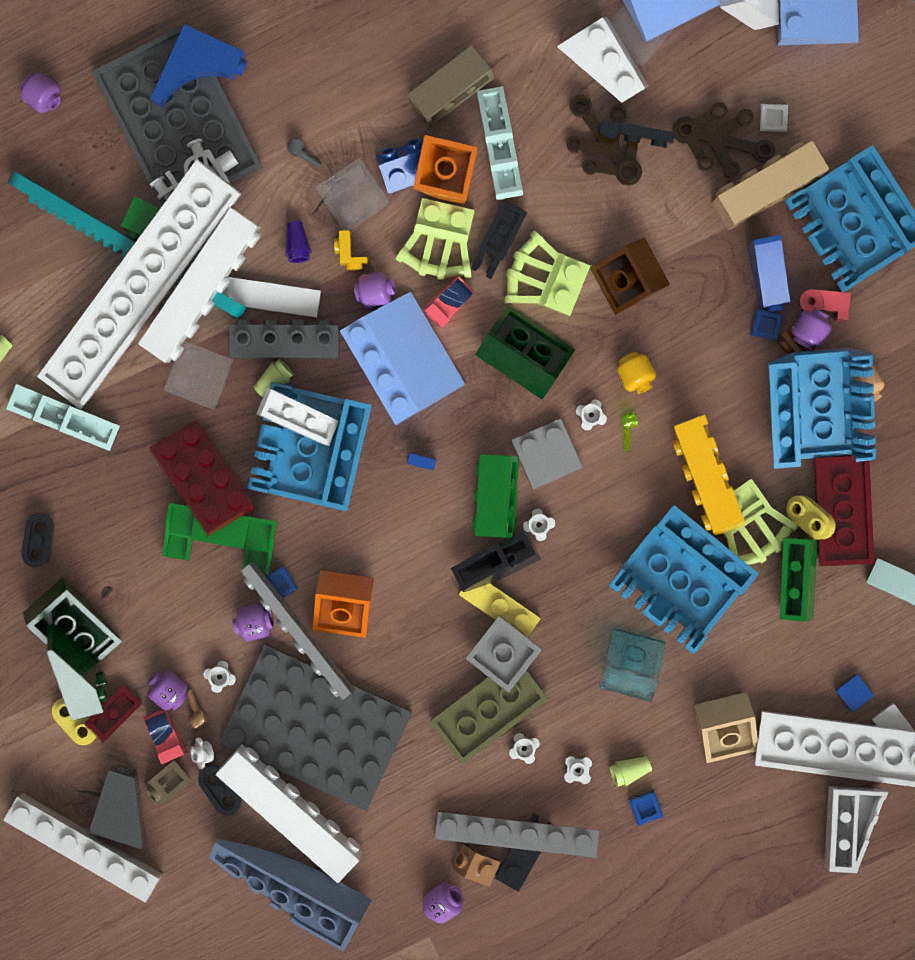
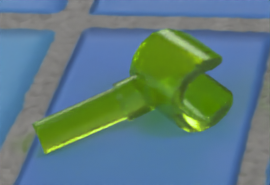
M635 413L625 414L622 417L624 429L623 451H630V428L639 427Z

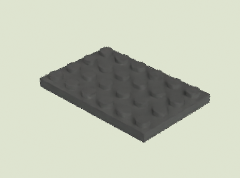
M184 24L92 71L149 184L155 179L164 176L166 186L168 188L172 186V183L165 174L168 171L172 173L179 184L185 176L184 163L186 159L194 155L192 149L187 147V144L199 138H202L203 142L201 145L203 150L209 149L215 159L228 150L231 151L238 164L225 172L230 184L263 168L216 76L202 77L184 84L171 95L164 108L154 104L150 99ZM153 187L152 190L159 204L162 207L166 200L165 198L159 200L157 197L159 193L157 192L155 187Z
M265 644L219 743L235 751L241 744L246 748L249 747L258 754L259 760L265 765H270L280 772L367 811L412 711L353 684L351 685L355 690L344 700L340 696L335 697L327 687L329 683L323 674L319 676L310 664Z

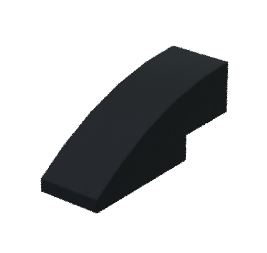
M522 532L502 544L497 542L455 565L451 570L462 592H467L513 574L541 558L530 536L526 532Z

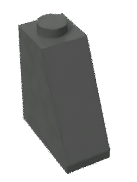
M117 765L116 768L112 767L108 770L89 833L141 849L145 844L146 837L138 775L133 774V769Z

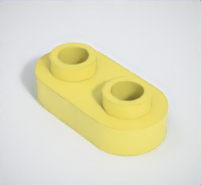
M799 495L792 497L788 501L786 507L788 517L809 536L818 540L827 539L832 536L835 531V521L814 500L808 496ZM798 504L801 507V512L799 514L796 511V507ZM817 521H818V522L820 523V525H821V528H820L819 531L816 529V523H817Z
M64 699L57 700L52 707L54 720L75 743L79 745L92 743L97 737L90 730H88V734L85 737L79 734V728L85 727L84 723L90 716L71 721L70 715L63 716L61 714V708L66 707Z

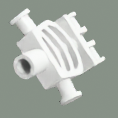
M202 138L187 144V147L192 149L194 155L186 159L184 163L185 175L196 160L200 161L203 159L204 164L208 168L219 174L221 178L230 184L225 172L238 164L230 150L215 159L209 149L203 150L201 145L203 142ZM170 171L165 173L172 183V186L169 188L164 183V176L150 183V186L152 188L155 187L159 193L157 196L159 200L164 198L167 200L178 185Z

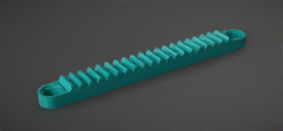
M13 171L7 181L13 187L29 195L28 202L35 205L38 204V208L47 210V213L51 215H57V219L66 221L67 225L75 226L77 231H85V235L94 237V241L104 242L103 246L110 249L113 247V252L122 253L123 258H125L136 243V241L16 171ZM184 271V273L175 283V287L180 283V281L182 280L187 271ZM217 292L212 299L215 302L213 308L217 306L238 319H241L247 308L223 293Z

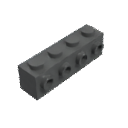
M236 320V325H229V358L339 360L340 327L334 325L332 320H318L317 325H307L306 320H290V325H279V320H263V325H252V320Z

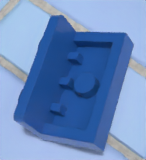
M415 138L408 141L404 146L386 148L375 156L388 194L414 185L423 139Z

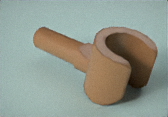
M191 689L186 691V693L188 694L194 714L188 717V720L195 729H199L206 724L207 717L199 708Z

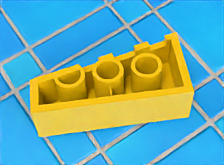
M702 415L674 426L676 440L672 441L677 456L682 455L686 465L681 466L686 480L693 481L695 490L691 491L696 506L702 505L705 515L701 516L706 531L712 530L713 536H717L744 526L745 520L731 485L729 486V479L724 464L718 458L719 453L712 435H709L706 416Z

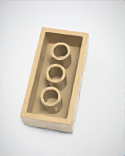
M804 141L797 143L789 148L784 158L779 154L768 160L762 166L763 170L760 172L755 168L743 175L739 180L740 183L736 186L731 182L718 190L719 192L715 194L717 198L712 204L728 231L820 178L829 170L813 141L807 144Z

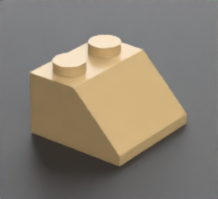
M747 692L694 705L706 763L756 751L758 743L756 720Z

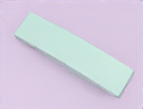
M503 86L477 91V98L496 200L523 195V189Z
M15 384L5 408L109 451L120 427L117 424L18 384Z
M878 558L866 583L915 605V575Z

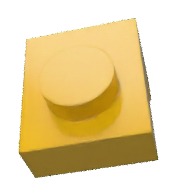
M350 230L339 231V238H334L335 254H340L341 266H346V270H362L363 265H368V258L352 257Z

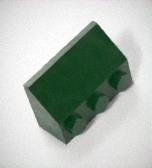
M508 305L485 337L475 356L543 400L575 349Z

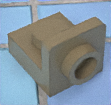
M173 760L144 786L147 788L146 793L154 803L158 802L162 806L191 780Z

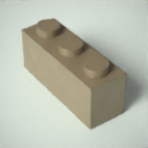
M471 45L467 49L459 50L453 56V60L445 66L437 67L427 80L416 83L407 96L412 106L428 126L432 127L492 81L494 76L491 68Z

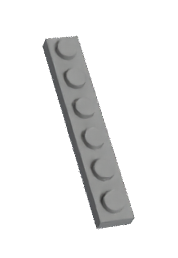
M252 562L242 569L241 572L244 574L242 579L251 590L255 588L261 596L259 600L267 611L272 610L278 617L276 622L285 633L289 631L295 639L293 644L301 654L306 653L312 660L310 665L319 676L323 674L329 682L327 687L335 697L340 696L342 700L349 696L355 690L256 563Z
M438 812L435 839L592 858H597L600 830L448 812Z

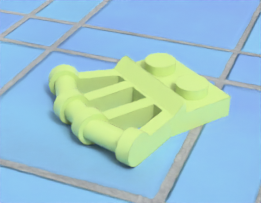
M422 198L414 233L395 260L400 263H406L419 272L421 276H426V274L438 276L437 279L443 281L444 278L457 276L470 278L471 270L467 242L475 210ZM424 235L428 237L423 258L420 261L409 252L419 237ZM434 238L446 241L440 266L429 264ZM453 242L460 244L463 265L447 267Z
M533 230L529 235L528 241L518 251L514 252L511 269L508 268L505 274L507 276V296H504V303L539 304L570 317L590 265L558 253ZM539 245L555 261L552 266L528 255ZM524 263L548 272L549 276L546 283L522 274L521 271ZM518 281L542 290L541 296H518Z
M750 479L734 490L745 525L722 533L727 540L729 550L738 556L733 534L739 531L753 552L738 556L748 565L759 562L762 564L767 561L766 557L770 554L783 550V539L789 537L791 532H795L799 527L796 523L773 509L754 481ZM763 513H767L783 524L776 537L760 515ZM753 520L769 542L761 548L758 547L745 528Z

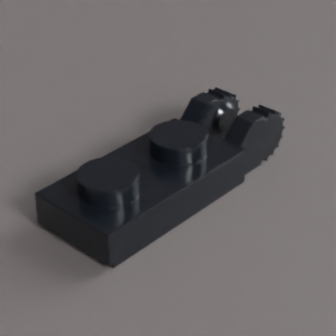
M609 120L602 121L598 131L602 136L610 139L623 135L624 141L640 143V139L651 140V146L667 148V144H673L675 133L671 131L616 121L609 122Z
M503 200L479 246L480 251L471 267L472 270L477 271L480 268L482 260L487 253L495 257L492 265L489 266L486 272V277L492 279L500 261L504 260L528 212Z
M533 813L528 822L537 823L539 816ZM511 848L495 879L519 892L541 851Z

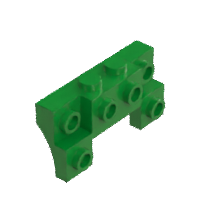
M169 503L162 556L189 561L193 540L245 549L242 569L255 562L264 574L269 575L278 521L250 517L245 514L207 537L187 505Z

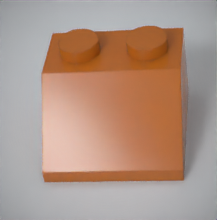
M424 135L413 189L437 199L464 204L467 200L478 147Z
M320 570L315 594L312 630L366 638L374 578Z

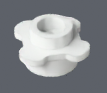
M594 399L590 404L585 406L579 405L576 408V414L580 416L582 420L581 426L584 430L588 431L592 429V426L606 423L607 417L602 413L599 400ZM592 412L594 417H589V413Z
M534 509L529 521L524 522L523 529L534 534L538 541H543L546 539V533L549 529L554 528L555 520L546 517L541 509ZM538 522H540V523L542 524V526H541V527H537L536 524H537Z
M219 661L217 666L212 669L207 668L204 671V678L208 679L211 684V690L215 693L221 692L223 687L233 685L236 681V677L230 673L228 663L225 661ZM221 674L222 679H218L217 675Z
M522 733L516 734L514 736V746L509 751L510 757L512 759L519 758L524 760L527 764L533 763L535 760V750L540 745L538 739L524 737ZM523 746L527 747L526 751L522 750Z
M196 738L195 745L191 746L190 755L193 762L197 763L198 768L202 770L205 768V763L213 761L214 752L208 741Z
M569 756L565 760L567 765V773L564 775L565 781L568 783L573 781H580L582 784L589 783L591 780L589 768L592 766V761L588 757L575 759L573 756ZM576 768L581 769L579 773H577L575 770Z

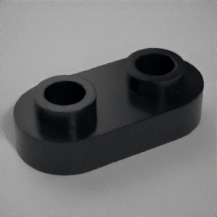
M38 513L30 516L25 525L22 559L30 567L44 566L50 559L54 522L46 514ZM39 522L45 524L43 532H39L36 528ZM36 548L42 553L39 559L33 556V551Z
M210 765L205 767L198 777L199 786L220 814L226 816L235 814L241 807L242 798L220 778H218L216 783L209 782L208 776L210 774L216 775L220 768L219 766ZM224 797H232L233 804L226 805L224 803Z

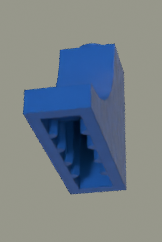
M184 24L150 99L154 104L164 108L171 95L181 86L192 80L216 76L235 81L238 75H243L247 67L248 61L245 60V52Z

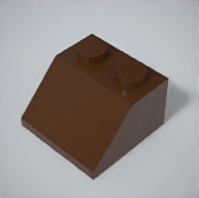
M645 237L622 247L590 267L615 315L670 285Z

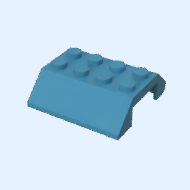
M873 145L784 201L790 211L797 207L800 208V210L793 214L795 219L802 218L808 214L811 221L804 225L802 230L805 234L812 229L814 230V233L807 238L819 257L828 252L829 256L822 260L823 263L827 265L837 260L841 266L831 275L834 280L841 275L844 277V279L837 283L842 293L915 248V210Z
M851 348L794 352L768 363L774 469L801 467V459L853 455L856 462L876 459V446L873 445L876 444V437L857 432V428L869 430L875 427L874 385L855 380V376L870 377L874 374L871 367L873 366L872 352Z
M271 382V390L338 420L339 423L329 446L318 443L275 423V427L261 424L256 446L269 449V452L265 453L255 450L254 456L261 460L271 461L268 471L260 467H251L250 473L261 475L263 478L260 480L249 477L247 488L348 511L372 405ZM263 417V419H262V420H265V421L272 422V421H270V420H268V419H266V418H264V417Z
M673 505L637 546L608 586L618 593L626 584L627 586L620 595L624 599L629 597L636 587L642 594L635 601L634 607L639 610L647 601L648 603L642 613L659 627L669 619L663 628L667 634L675 628L677 622L683 625L684 628L679 633L676 641L682 644L690 636L684 647L694 654L707 639L706 635L739 594L743 595L759 573Z

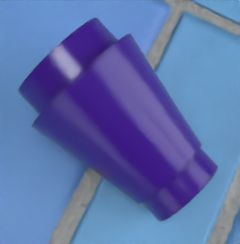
M301 221L287 223L285 256L288 257V261L290 263H302L310 260L312 250L303 223Z

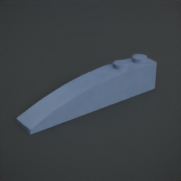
M217 839L209 856L212 861L234 878L239 879L242 877L247 882L248 888L256 895L261 892L271 900L269 905L278 911L282 908L291 915L290 921L296 926L343 952L372 901L364 896L363 893L355 891L341 882L337 883L329 875L264 849Z

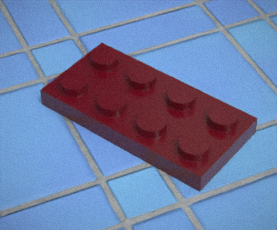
M197 421L190 423L149 447L151 454L207 537L254 509V504Z
M853 456L814 458L816 503L828 512L835 521V531L832 536L827 539L818 540L819 566L875 564L870 461L856 462ZM817 521V530L819 531L820 528H821V525H820V523Z

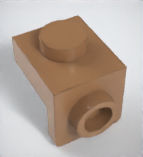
M462 845L460 851L455 856L452 869L466 879L490 887L501 862L496 858L474 851L469 846Z

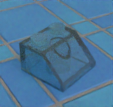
M613 628L602 668L599 688L651 702L659 683L666 642Z

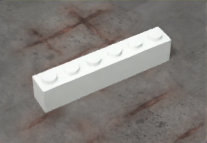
M230 208L138 344L165 363H169L171 360L176 361L184 350V347L181 346L187 337L191 339L198 330L199 325L197 321L201 315L206 316L213 308L215 302L212 299L216 293H222L229 284L230 280L227 277L233 269L237 271L244 262L245 257L243 253L248 246L253 248L259 240L261 234L258 231L261 227L235 209Z
M241 744L216 773L218 778L337 883L359 862L363 853L360 850V845L353 838H347L341 833L339 826L334 821L323 817L320 814L319 808L314 803L305 801L295 786L290 783L286 784L280 778L276 769L270 765L266 766L260 761L258 754L253 749L246 748Z
M24 793L16 797L3 820L143 902L149 899L163 875L161 872L97 835L89 833L85 828Z

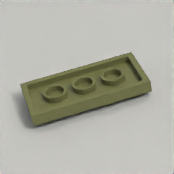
M527 670L509 693L491 678L486 677L429 722L463 765L546 702L548 698Z

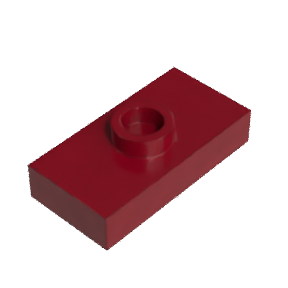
M122 685L104 703L103 713L92 715L84 723V726L104 743L142 703Z

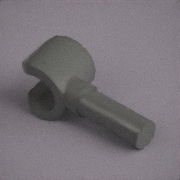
M292 138L287 148L288 152L293 156L305 159L318 169L321 163L308 153L302 151L305 142Z

